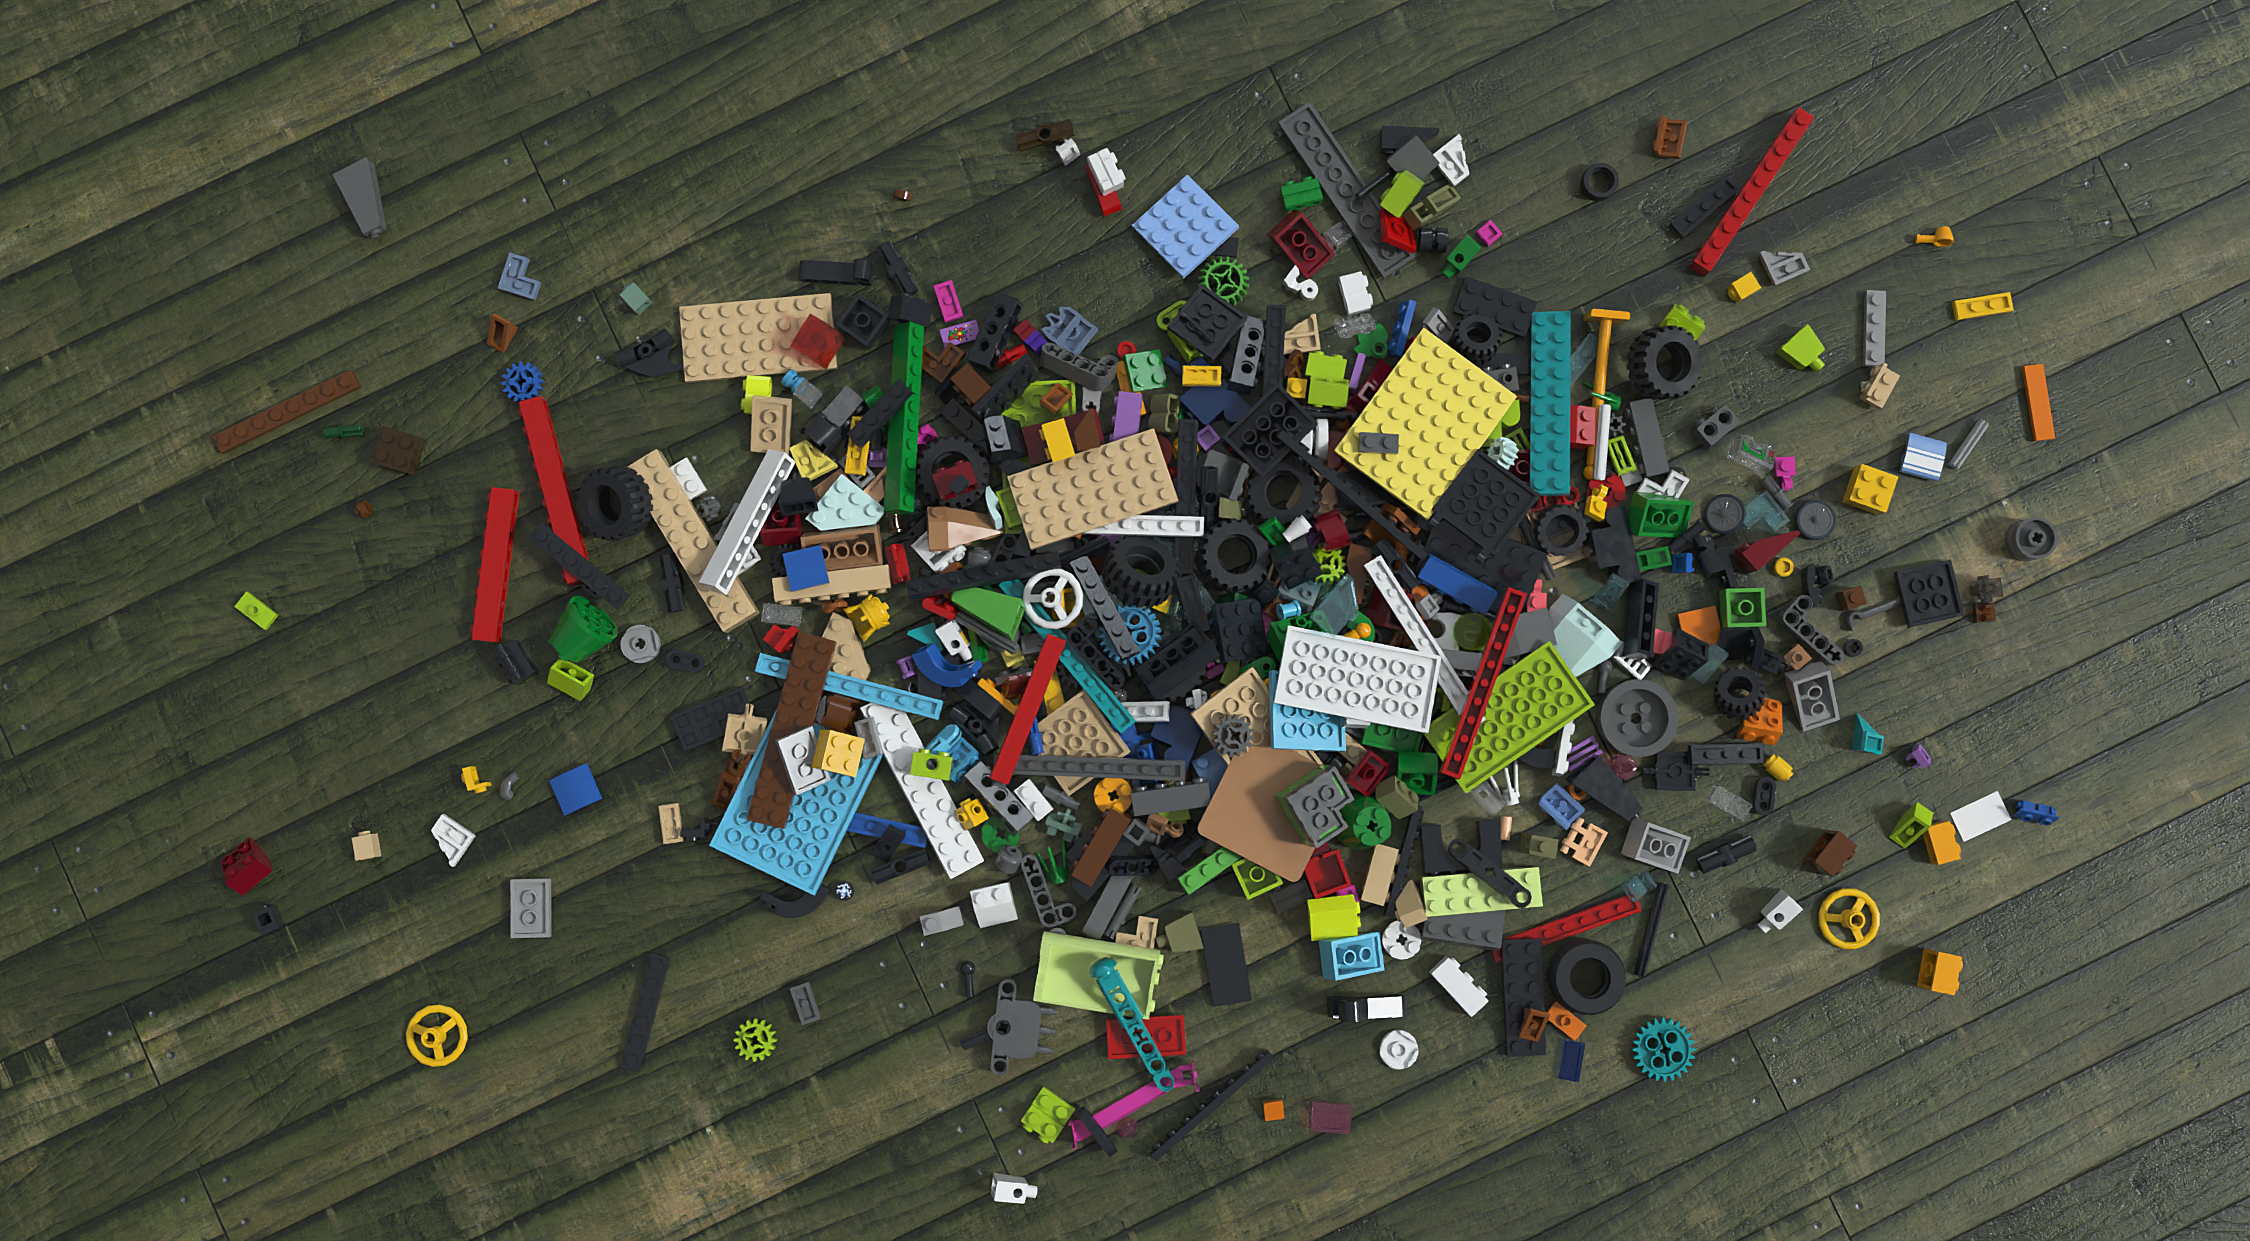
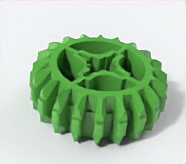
M1219 257L1218 263L1212 259V266L1206 263L1205 268L1207 270L1201 269L1200 273L1204 276H1199L1198 280L1202 283L1198 284V288L1203 284L1210 289L1208 279H1211L1217 286L1215 292L1217 295L1220 296L1227 290L1235 291V293L1229 296H1220L1235 306L1237 304L1235 299L1241 302L1243 300L1241 295L1246 296L1247 291L1244 290L1249 288V284L1245 283L1249 281V277L1244 276L1247 270L1240 271L1243 264L1240 263L1236 266V259L1232 263L1229 262V257H1226L1225 262L1222 261V257ZM1218 269H1227L1223 274H1213ZM1232 272L1238 277L1239 286L1235 285V282L1231 280ZM1227 276V283H1225L1224 286L1222 285L1220 289L1221 281H1223Z

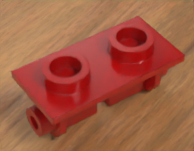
M904 543L885 547L893 585L911 580Z

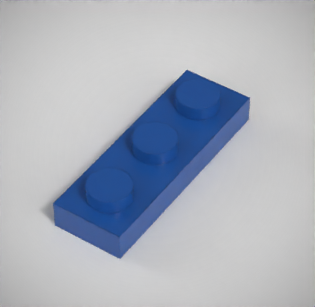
M1403 301L1398 307L1397 313L1399 315L1393 325V337L1388 344L1389 352L1387 356L1391 358H1398L1403 354L1416 301Z

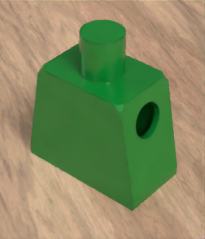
M1466 235L1446 258L1445 262L1447 265L1441 272L1449 279L1456 271L1460 274L1480 252L1481 246ZM1457 257L1462 259L1460 263L1455 261Z

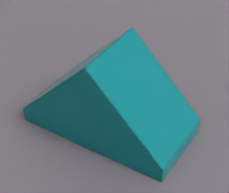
M935 622L908 631L907 635L927 645L935 642L939 651H944L943 643L935 632L937 629Z

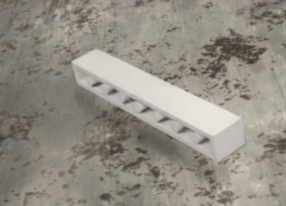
M768 449L699 581L710 591L724 595L728 594L780 493L782 482L787 480L795 464V461L785 452Z

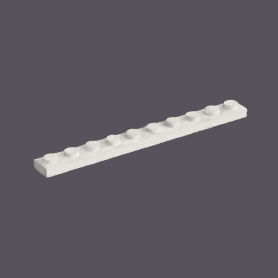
M1378 556L1364 565L1366 571L1417 651L1442 656L1437 682L1460 716L1468 691L1382 556Z

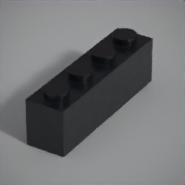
M1643 578L1629 583L1623 657L1637 661L1653 657L1659 583Z

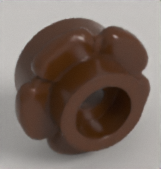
M366 500L362 502L357 501L355 507L356 514L359 517L368 518L373 513L371 505Z

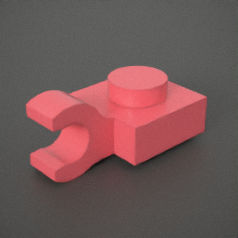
M1537 579L1526 604V612L1546 608L1547 593H1541L1542 579Z

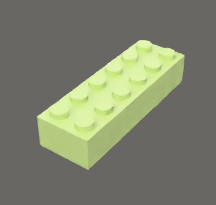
M1529 866L1502 869L1531 892V902L1525 908L1543 906L1539 867ZM1486 871V872H1487V873H1486V876H1487V877H1489V876H1493V877H1494V875H1493V872H1494V871ZM1463 872L1459 874L1419 876L1421 899L1427 917L1518 909V907L1514 906L1473 873ZM1524 893L1516 895L1518 902L1524 903L1527 901Z

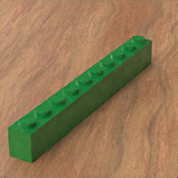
M910 321L894 325L891 386L900 379L913 392L910 398L889 419L884 512L896 515L914 512L924 326Z

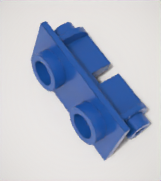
M2024 800L2015 803V808L2018 811L2012 815V817L2019 818L2022 821L2038 822L2044 826L2051 825L2060 818V816H2056L2057 810L2052 806L2038 804L2037 810H2035V803Z

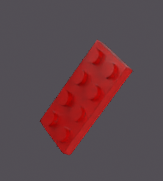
M1184 1014L1149 1016V1020L1142 1019L1162 1056L1186 1055ZM1106 1019L1108 1059L1141 1057L1126 1029H1122L1118 1020ZM1136 1027L1134 1028V1034L1137 1033L1141 1041L1143 1039L1141 1036L1142 1029L1138 1030ZM1148 1043L1143 1044L1141 1047L1145 1053H1149L1153 1049Z

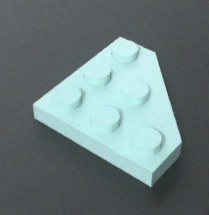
M841 474L817 503L819 511L810 512L805 519L820 531L876 525L885 512L882 505Z

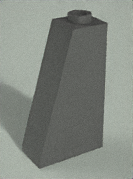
M365 157L332 175L362 233L368 238H376L387 229L375 165L370 159Z

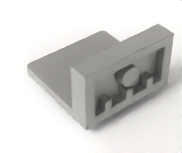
M1316 578L1288 590L1282 580L1278 588L1280 592L1277 597L1284 604L1297 600L1301 607L1300 615L1308 614L1314 605L1322 581L1319 580L1315 583Z

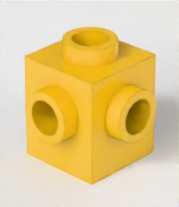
M968 798L959 803L961 807L955 810L957 819L963 825L965 831L989 819L984 805L980 802L979 798L972 801Z

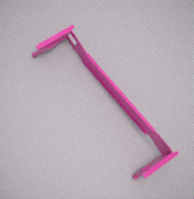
M1192 1061L1191 1064L1181 1065L1171 1071L1174 1077L1173 1088L1195 1084L1196 1092L1200 1091L1199 1084L1196 1085L1195 1078H1197V1071L1193 1070L1196 1067L1195 1061ZM1193 1070L1191 1079L1184 1080L1183 1071ZM1163 1077L1160 1083L1163 1086H1168L1171 1080L1168 1077ZM1152 1081L1096 1113L1093 1117L1104 1129L1167 1092L1161 1091L1155 1081ZM1069 1119V1125H1072L1074 1136L1072 1149H1076L1077 1141H1082L1092 1134L1081 1120L1074 1121Z

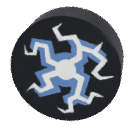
M848 881L838 883L834 890L835 896L842 901L852 898L855 892L854 886Z

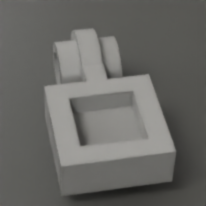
M1438 591L1431 595H1425L1415 604L1425 620H1428L1440 610L1438 605L1444 600L1442 599L1443 595L1438 593Z

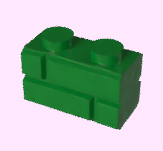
M1305 177L1301 179V182L1294 183V181H1289L1280 187V196L1285 213L1293 209L1298 210L1322 204L1323 196L1318 178Z

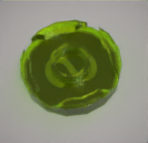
M1475 612L1460 616L1453 627V637L1456 643L1469 651L1485 647L1491 630L1490 622L1485 616Z

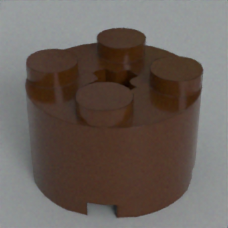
M837 693L829 696L826 701L827 712L826 715L822 716L821 726H824L825 730L851 735L852 733H849L850 728H855L854 722L858 720L860 708L856 706L857 703L860 704V700Z

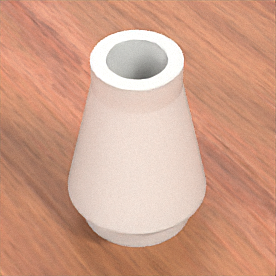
M1301 515L1299 518L1296 517L1282 534L1290 543L1292 540L1308 533L1312 526Z

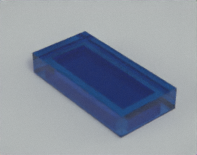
M1564 1040L1559 1079L1579 1082L1585 1043Z

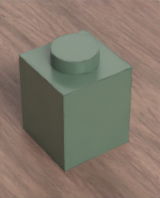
M634 282L627 284L620 294L638 315L653 303Z

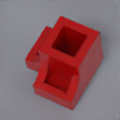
M774 624L763 640L779 653H789L795 645L794 641L798 636V632H801V630L793 625L788 629H782Z

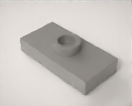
M874 717L854 722L858 737L865 739L862 749L864 760L884 754Z

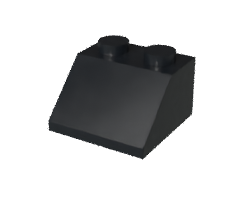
M1004 415L984 418L982 430L990 462L1028 457L1020 421Z

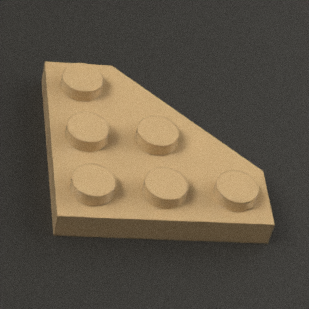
M833 612L822 638L837 642L829 671L867 680L871 670L865 659L864 651L856 635L851 619Z

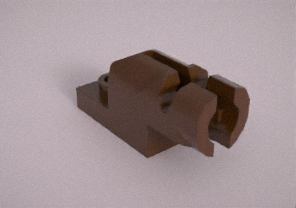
M740 749L732 752L726 769L720 776L712 801V805L725 811L751 761V755L747 753L745 759L741 760L740 764L737 762L742 751Z

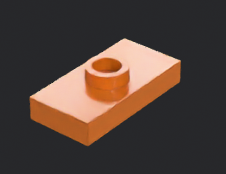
M1556 1001L1546 1011L1550 1013L1548 1020L1574 1041L1587 1026Z

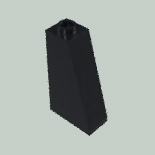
M1593 754L1566 778L1567 782L1627 821L1635 819L1643 809L1599 755Z

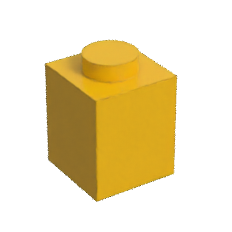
M1752 272L1726 288L1728 289L1729 297L1735 300L1737 304L1761 289V286Z
M1288 378L1286 391L1297 402H1304L1307 380Z

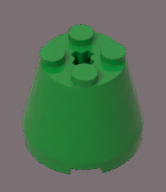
M573 596L570 599L550 638L547 640L559 652V658L565 662L570 660L578 663L612 642L618 636L615 633L618 628L611 617L603 609L599 611L595 606L590 605V600L582 596Z
M1359 791L1351 792L1355 800L1347 803L1339 810L1348 828L1335 837L1345 846L1356 850L1368 849L1382 843L1391 834V820L1387 809L1376 800V796L1373 794L1366 797Z

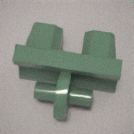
M1069 808L1066 813L1058 811L1057 814L1050 812L1045 823L1047 825L1046 833L1055 836L1058 829L1065 832L1063 839L1071 843L1076 836L1078 837L1082 824L1075 821L1077 817L1070 815L1071 809Z

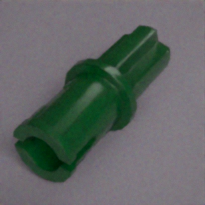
M341 424L340 426L324 427L323 435L326 439H346L347 437L362 436L364 434L362 425L345 426V424Z

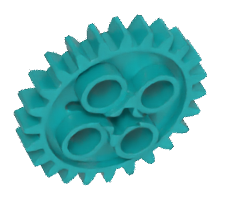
M1660 1017L1659 1022L1656 1018H1652L1653 1024L1645 1021L1646 1028L1639 1026L1642 1032L1634 1033L1638 1039L1631 1040L1636 1044L1635 1047L1631 1048L1632 1051L1636 1052V1054L1632 1055V1058L1638 1059L1635 1065L1642 1066L1640 1071L1642 1073L1647 1071L1646 1076L1649 1078L1654 1074L1653 1077L1656 1081L1659 1080L1660 1076L1664 1082H1666L1667 1076L1672 1081H1674V1075L1681 1078L1680 1071L1682 1070L1687 1073L1688 1071L1685 1066H1692L1689 1059H1695L1691 1052L1696 1051V1049L1690 1047L1695 1041L1688 1039L1692 1034L1685 1032L1687 1027H1679L1680 1022L1675 1021L1673 1023L1671 1018L1665 1021L1664 1017ZM1672 1032L1674 1037L1672 1041L1667 1042L1666 1035ZM1654 1037L1655 1044L1652 1047H1648V1040ZM1662 1045L1666 1046L1664 1053L1660 1052L1663 1049ZM1675 1051H1678L1679 1057L1673 1061L1671 1056ZM1659 1056L1660 1063L1654 1066L1653 1059ZM1665 1058H1667V1060H1668V1062H1669V1065H1668V1066H1666V1059H1665Z

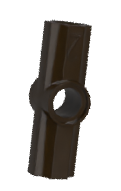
M1068 119L1051 125H1041L1037 129L1016 135L1020 152L1039 146H1049L1053 142L1073 137L1075 134L1072 123ZM1044 132L1050 134L1047 139L1041 138L1040 135Z

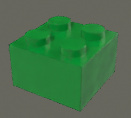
M1399 751L1396 777L1416 794L1435 795L1438 775V754Z

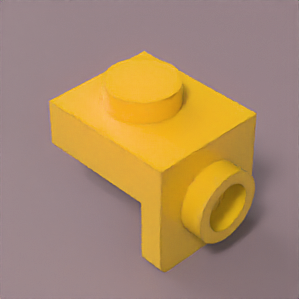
M476 766L462 768L463 773L461 777L463 783L466 784L467 791H474L476 794L487 791L486 787L492 786L491 782H479Z

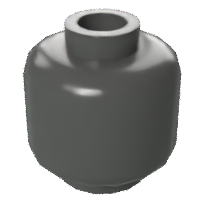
M974 547L973 550L969 551L967 565L972 568L989 565L993 555L987 548Z
M1006 845L1001 847L995 859L997 869L1004 874L1015 873L1023 859L1022 853L1015 846Z

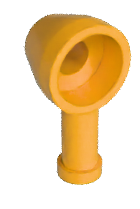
M1947 226L1938 227L1935 235L1916 234L1915 244L1933 243L1937 247H1946L1954 242L1952 232Z

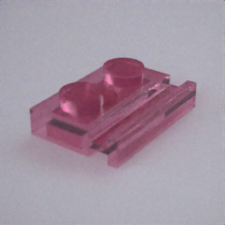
M1313 1101L1311 1131L1350 1134L1352 1105Z

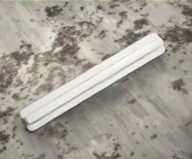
M1607 404L1599 406L1594 465L1595 480H1605L1611 413V406Z

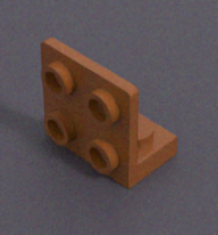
M1385 502L1380 508L1383 511L1381 515L1386 519L1390 517L1397 523L1395 527L1400 531L1404 529L1406 532H1411L1415 535L1420 531V528L1398 507ZM1373 519L1363 530V533L1374 544H1377L1383 538H1386L1392 547L1395 544V538Z

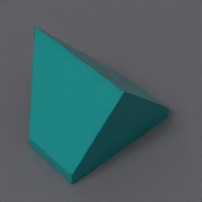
M1856 712L1851 750L1882 755L1884 736L1879 735Z

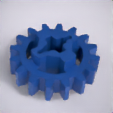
M520 362L519 366L513 363L512 370L506 369L508 375H502L506 381L501 382V385L506 386L503 392L509 393L507 397L511 400L514 398V401L519 403L520 400L524 401L534 396H540L539 390L544 391L540 387L541 384L545 383L544 380L540 379L543 374L538 372L539 369L536 366L532 367L531 363H527L526 366L523 362ZM527 371L531 372L534 378L529 377ZM512 388H517L519 394H516Z

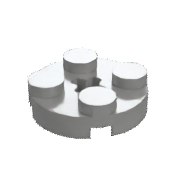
M645 625L632 626L621 639L623 654L633 662L647 663L659 654L661 646L660 637L651 627ZM639 639L645 641L643 649H641L640 647H636V643H639Z

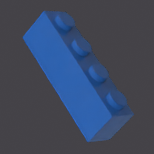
M1430 553L1418 571L1419 580L1427 586L1431 584L1437 587L1436 590L1443 595L1448 593L1453 596L1454 601L1462 605L1463 603L1469 605L1470 609L1477 614L1482 612L1486 615L1497 597L1495 589Z

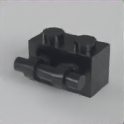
M512 640L504 646L501 644L496 647L494 653L497 657L495 660L500 667L505 669V676L511 684L520 685L539 673L520 641Z

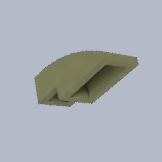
M1449 183L1410 208L1403 217L1415 231L1451 207L1461 197Z

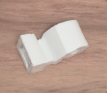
M1295 265L1282 284L1286 287V290L1294 294L1300 292L1303 300L1311 301L1316 297L1318 287L1311 279L1298 283L1296 278L1299 275V269Z

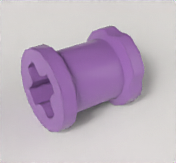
M912 656L896 661L903 674L902 680L918 674L912 663Z

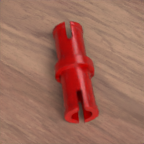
M1023 343L1009 351H1003L1004 353L1001 355L994 372L1007 364H1013L1014 360L1022 357L1025 353L1028 354Z

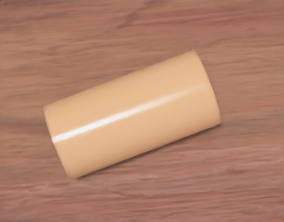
M1500 816L1499 829L1500 839L1510 840L1512 817Z

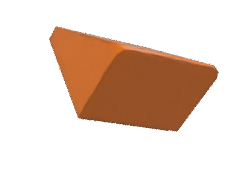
M1282 1099L1262 1101L1265 1121L1285 1119Z

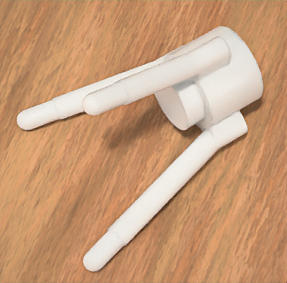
M1516 759L1513 761L1514 788L1511 787L1507 768H1504L1507 789L1502 790L1503 794L1493 777H1489L1498 795L1499 802L1503 801L1504 806L1519 803L1518 765Z

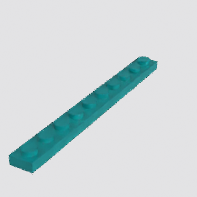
M1019 579L999 584L1006 595L1023 600L1025 586ZM1030 602L1033 611L1038 617L1046 621H1053L1038 602ZM1024 611V617L1043 640H1045L1047 633L1066 640L1059 659L1117 730L1122 734L1136 722L1135 719L1093 668L1067 642V637L1060 628H1043L1035 624Z

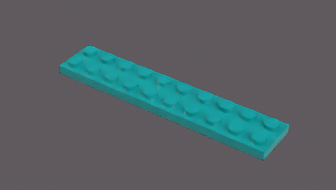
M1571 311L1532 313L1530 487L1541 496H1570Z

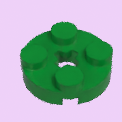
M994 816L987 819L982 827V840L987 848L997 853L1003 846H1016L1020 838V833L1013 837ZM998 828L1006 830L1005 838H997Z

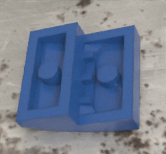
M588 764L581 765L549 780L564 816L602 799Z

